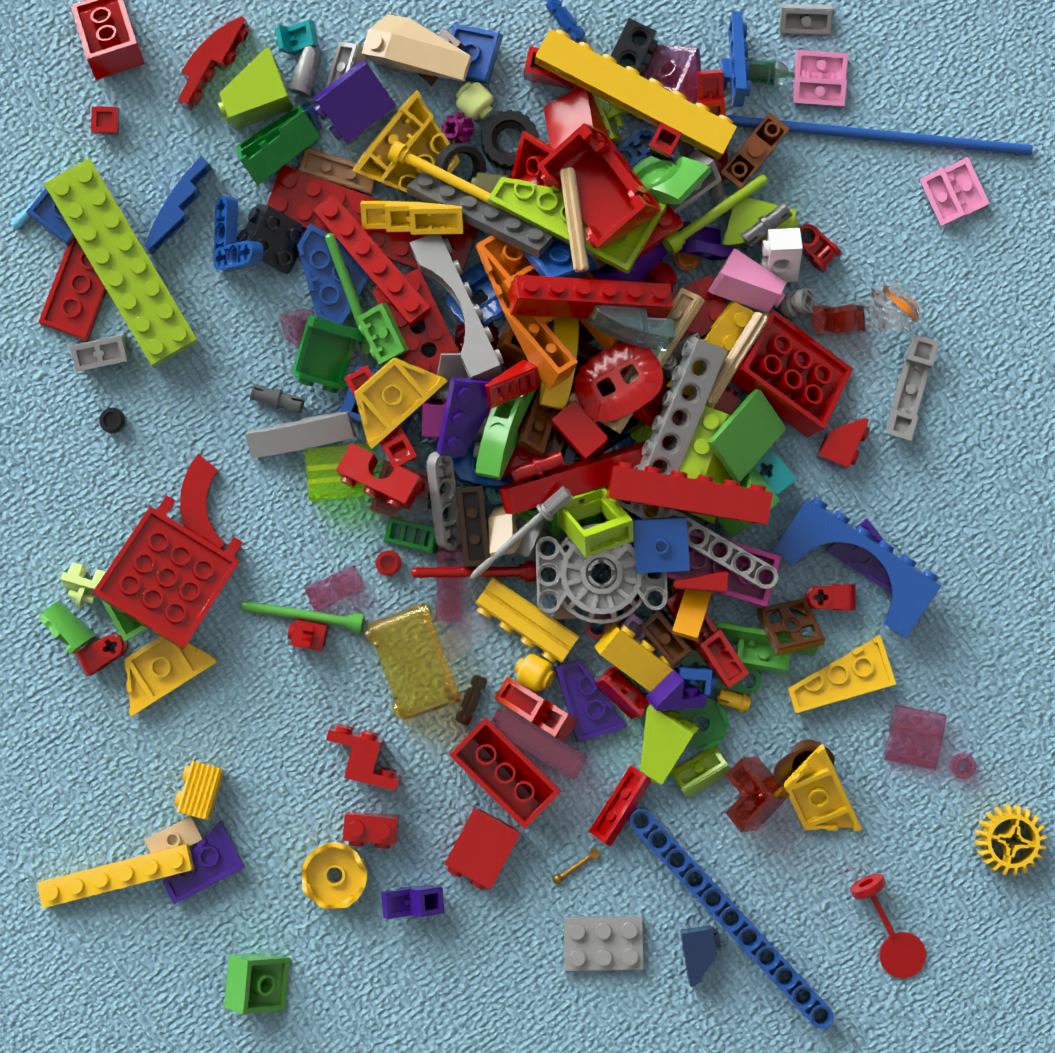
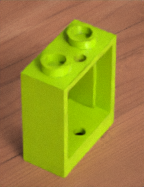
M604 486L573 496L574 498L557 512L558 524L586 558L634 541L632 518L616 500L606 498L607 490ZM601 512L609 520L585 530L577 523L578 520Z

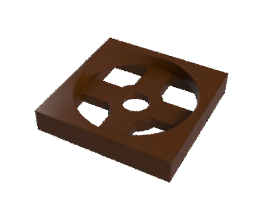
M806 598L757 609L756 615L776 656L824 645L826 639ZM791 611L797 612L804 617L798 618L792 615ZM779 612L782 621L771 624L769 621L770 617ZM792 622L796 625V628L789 629L786 623ZM812 627V637L804 639L800 632L801 629ZM785 632L790 635L793 642L784 644L778 640L776 634Z

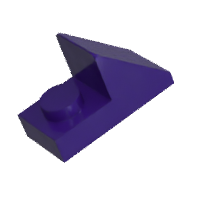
M675 670L647 695V701L656 711L706 707L707 697L695 686H684V679Z

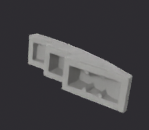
M349 411L305 417L300 421L276 424L272 428L251 430L245 434L251 458L308 449L356 436Z

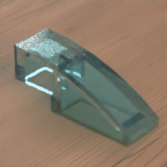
M595 305L588 318V324L601 332L623 342L648 349L668 351L676 338L673 319L648 318L647 308Z

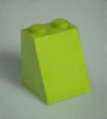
M270 47L265 48L219 93L222 102L218 103L221 114L227 124L232 123L235 130L293 109Z

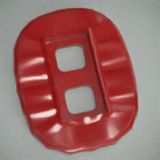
M625 341L621 344L613 345L609 349L602 350L597 356L592 357L588 363L582 365L574 378V392L579 404L588 416L596 421L611 422L635 412L654 399L663 385V370L651 348L645 346L640 341ZM633 365L639 374V378L626 384L621 376V371ZM609 378L612 380L616 390L614 393L603 397L598 389V384Z

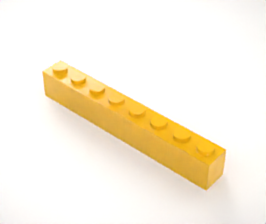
M549 29L535 56L534 63L657 128L662 122L682 132L680 140L720 160L737 126L733 125V121L724 115H719L718 117L710 113V109L707 106L687 101V97L684 94L675 90L670 92L664 89L661 82L652 78L649 80L640 76L639 71L630 66H626V68L617 64L616 59L607 54L602 56L597 54L587 43H576L564 31L556 30L555 32Z

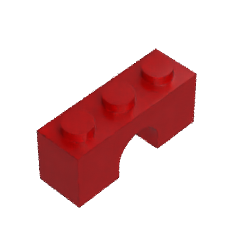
M350 443L336 469V472L341 477L340 481L351 488H354L355 485L363 488V492L374 499H377L378 496L386 499V503L397 510H400L401 507L410 510L424 484L421 477L396 465L390 476L384 479H377L373 477V471L378 463L375 455Z

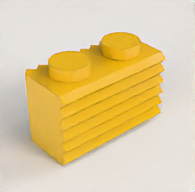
M192 761L190 766L186 765L182 775V781H186L183 792L178 791L174 806L178 807L177 812L210 821L225 770Z

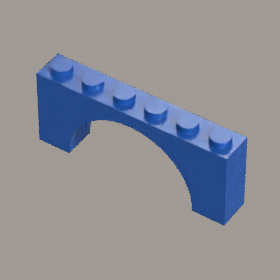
M815 496L813 500L807 497L777 542L773 552L795 566L798 560L808 551L827 543H851L868 550L883 564L891 581V603L883 624L906 638L942 586L937 581L939 576L927 568L924 572L915 567L917 562L905 554L902 557L898 556L893 552L895 548L881 539L878 543L871 538L873 533L861 525L855 528L848 523L850 518L839 511H836L835 514L826 509L828 504Z

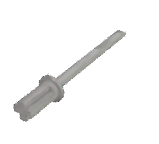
M562 486L542 505L538 504L537 509L539 513L495 552L494 556L489 557L473 571L470 579H475L485 572L495 559L505 554L544 518L552 521V516L574 498L570 494L571 492Z

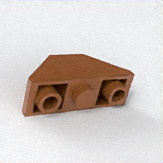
M769 112L720 174L741 189L763 165L790 128Z

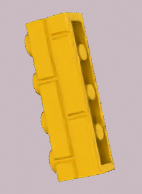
M495 578L491 579L476 601V604L479 606L478 612L488 619L492 615L501 621L499 623L501 628L510 634L514 630L521 634L520 640L532 649L537 645L544 650L542 656L553 663L556 660L562 662L579 638L577 634Z

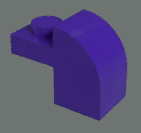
M408 886L400 887L397 890L381 892L384 919L411 915L425 917L445 913L443 887Z

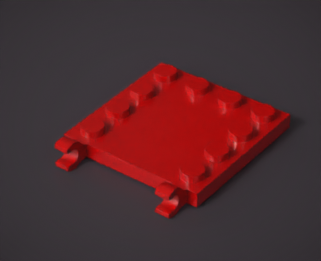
M166 495L157 510L151 506L148 508L93 590L92 595L184 650L240 561L234 558L243 542L233 537L225 551L214 546L167 517L174 506L175 500Z

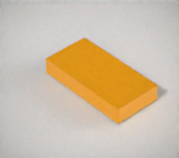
M684 591L672 634L698 641L712 592Z

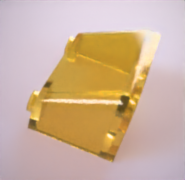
M427 602L368 623L369 629L364 630L369 645H375L395 701V703L391 704L396 719L401 717L403 722L463 700L459 688H457L456 683L454 684L455 679L451 673L435 624L431 620V611Z

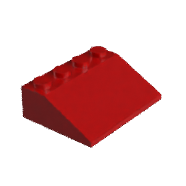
M772 309L767 316L768 322L730 382L748 395L754 389H760L777 415L809 438L825 429L853 368Z

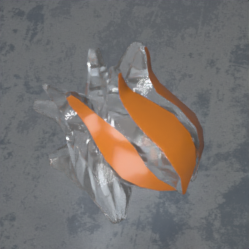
M894 280L890 290L883 281L879 282L878 294L874 288H871L872 303H859V305L867 310L872 320L863 326L871 327L877 333L893 329L896 332H900L902 326L906 332H910L913 320L918 322L920 311L917 303L899 291L897 280Z

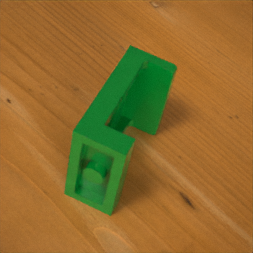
M308 314L291 374L299 378L298 383L311 387H313L314 383L322 384L323 390L337 393L338 389L346 391L347 386L344 385V377H346L356 340L361 341L363 335L358 328Z

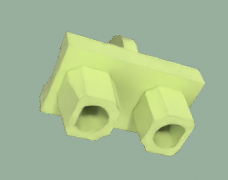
M73 563L68 573H62L60 580L63 581V588L69 589L68 597L75 599V607L81 609L85 602L94 603L96 596L92 595V592L105 574V571L96 570L93 580L84 578L87 568L84 565Z

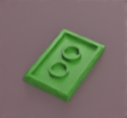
M754 389L707 443L732 479L741 482L787 428L762 391Z

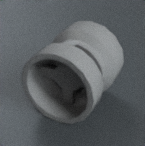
M809 288L799 289L796 293H785L786 295L780 303L781 310L788 319L796 318L800 314H811L816 310L817 306L816 297Z

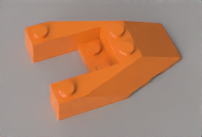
M491 235L477 243L476 249L528 361L537 366L539 378L551 390L570 378L578 361L546 325L557 317L510 315L508 291L515 275L540 276V274L528 261L522 250ZM587 273L582 276L576 277L583 279H595V277L591 273ZM579 319L605 350L613 345L627 341L636 325L633 321Z

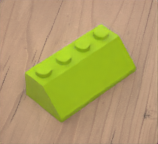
M707 406L704 407L679 469L680 472L687 473V478L697 479L698 475L714 478L713 482L724 484V480H730L731 476L707 443L730 415ZM679 511L714 524L716 519L714 516Z

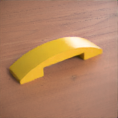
M557 317L549 322L548 327L577 359L578 318ZM575 368L570 378L551 390L542 381L539 405L563 410L566 407Z

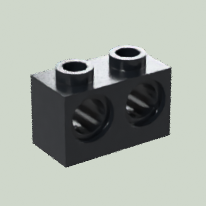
M628 18L611 57L616 59L617 64L622 66L621 62L624 59L632 60L635 64L632 68L639 71L640 76H643L647 67L644 61L648 54L653 55L659 42L655 40L657 31ZM636 36H641L645 39L646 43L636 45L632 39Z

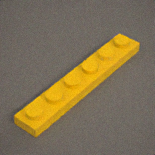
M185 844L37 882L42 908H48L195 869L190 846Z

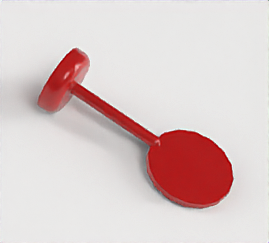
M875 873L863 877L850 887V893L857 900L871 899L889 934V937L884 940L880 947L879 958L882 967L888 974L896 978L914 976L925 964L926 950L924 944L917 936L910 932L895 933L876 896L886 885L883 874Z

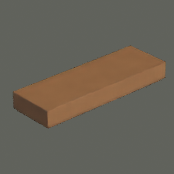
M311 148L305 149L298 169L304 173L370 196L373 195L377 183L376 180L353 172L352 170L357 164L356 162Z

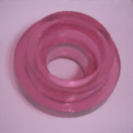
M958 753L950 760L949 768L955 777L968 779L976 771V762L971 755ZM961 761L966 763V768L963 771H960L958 768V764Z

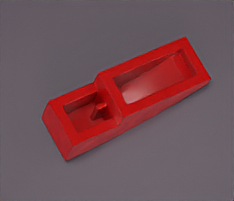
M508 676L494 698L564 742L578 721L576 717Z

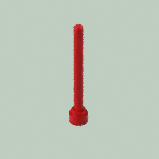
M525 561L519 567H489L478 577H519L520 580L524 579L525 582H536V561ZM417 567L412 569L411 575L414 578L470 577L477 567Z

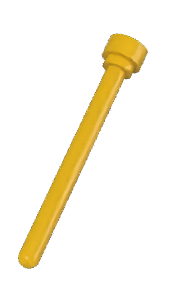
M395 141L391 146L388 160L396 164L407 163L498 208L488 203L491 193L411 154L410 150L407 149V145L399 141Z

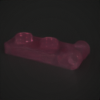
M438 548L437 567H445V561H455V567H463V548H456V551ZM437 578L436 620L462 621L463 578Z

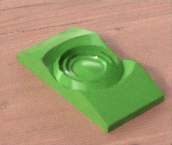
M649 156L640 160L632 167L655 200L662 204H682L712 172L709 166L683 156L675 162L662 161Z

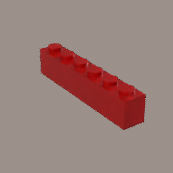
M515 275L508 291L510 315L664 323L673 308L671 286L666 283Z
M619 462L618 466L611 467L607 499L761 525L768 524L773 492L766 491V486L750 484V488L739 487L740 482L733 480H724V484L713 482V477L698 475L697 479L687 478V473L680 471H671V475L660 473L661 468L645 466V470L634 469L635 464Z

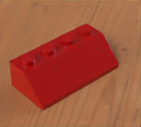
M487 717L449 754L524 829L561 792Z

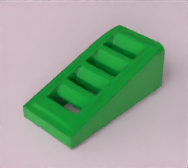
M389 517L383 542L429 553H438L439 546L436 543L434 527ZM401 524L398 540L394 539L397 525ZM409 526L411 527L410 536L408 542H405ZM422 529L419 545L415 544L418 530ZM431 531L428 546H426L428 534Z

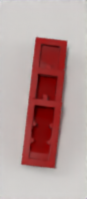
M723 70L696 71L697 103L707 106L710 109L709 112L718 117L719 115L726 116ZM727 147L720 160L700 150V152L714 160L719 174L728 164ZM720 174L721 179L726 180V178Z
M678 590L667 598L665 606L675 620L685 590ZM706 613L698 641L691 639L689 641L726 688H730L747 676L749 672L722 630H717Z

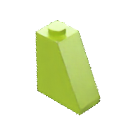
M749 197L739 202L730 212L722 245L732 248L747 247L748 245L743 240L744 238L741 237V234L757 223L759 217L762 215L766 216L779 205ZM789 208V212L793 216L775 229L797 228L799 219L795 218L797 210ZM767 235L754 245L762 244L763 240H767Z
M650 704L646 711L640 771L651 778V782L662 785L671 775L699 730V727L673 710L656 711Z

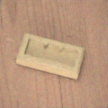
M190 816L144 840L150 853L185 844L191 846L201 841L204 837L194 817Z

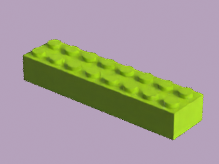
M88 158L43 183L151 366L156 368L198 344L199 342L91 159Z

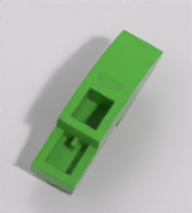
M536 389L491 408L479 448L475 470L476 475L501 480L519 438L518 428Z

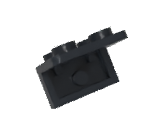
M257 203L250 210L247 218L249 221L245 229L237 236V242L245 240L260 242L263 246L262 262L282 273L288 274L291 272L299 256L297 245L307 228L302 227L301 223L273 207Z

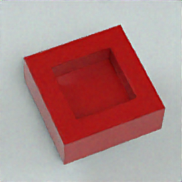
M92 106L91 133L119 135V108Z

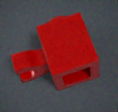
M295 620V624H290L287 639L291 640L290 646L322 652L324 651L329 626Z

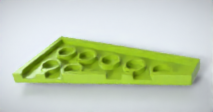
M505 177L500 178L488 198V203L570 244L564 198L561 189L555 186L534 185L533 182ZM658 203L661 207V211L605 249L593 248L585 238L587 254L628 274L665 212L667 204ZM582 219L584 236H587L586 228L588 226Z

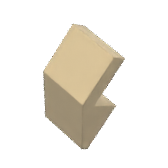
M503 505L495 506L488 517L490 556H494L495 552L518 532L515 522L519 514H505ZM522 539L503 555L515 553Z

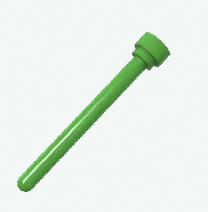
M328 233L325 236V240L359 329L357 317L363 314V310L334 234ZM362 336L361 345H359L362 355L369 354L371 347L367 338Z
M243 601L240 604V609L245 612L346 627V630H350L353 634L361 635L364 628L365 614L360 613L348 614V617L248 601Z

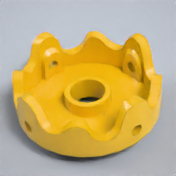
M328 842L314 849L306 858L301 870L304 894L324 909L347 908L351 906L363 893L368 878L367 866L362 855L354 847L341 842ZM329 869H340L342 879L338 882L331 881L328 878Z

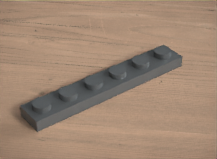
M421 172L407 185V194L425 203L461 206L463 222L536 258H539L553 244V235L424 172Z

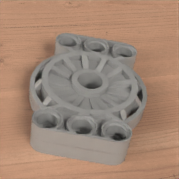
M602 523L586 525L582 529L585 530ZM550 536L542 537L536 544L537 604L539 609L544 613H554L562 604L572 615L589 623L605 624L619 621L633 613L641 603L649 610L662 609L666 605L668 598L667 572H661L660 577L656 580L649 578L647 573H636L635 549L632 547L634 541L588 558L582 554L569 537H566L561 545L555 538ZM546 541L553 543L555 546L554 554L551 556L543 555L540 551L542 543ZM565 545L569 547L566 553L563 550ZM596 564H605L609 567L611 577L607 583L599 584L593 580L591 571ZM552 568L556 573L555 580L549 583L543 581L541 578L542 570ZM652 591H657L662 597V601L658 606H652L648 602V595ZM552 594L555 596L557 603L553 609L543 607L541 600L544 595ZM636 595L639 597L637 603L633 600ZM566 596L571 601L568 605L564 601ZM628 604L632 607L626 613L617 617L616 611L623 609ZM577 606L579 609L588 612V617L578 614L572 608ZM595 614H610L611 619L605 620L593 618Z

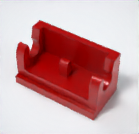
M611 664L594 684L630 719L640 717L645 712L644 708L650 704L647 701V697L618 670L619 668Z

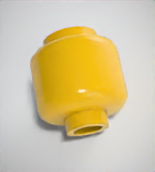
M530 654L525 659L520 658L514 670L517 673V682L534 692H540L543 689L547 690L555 676L552 663L536 654Z

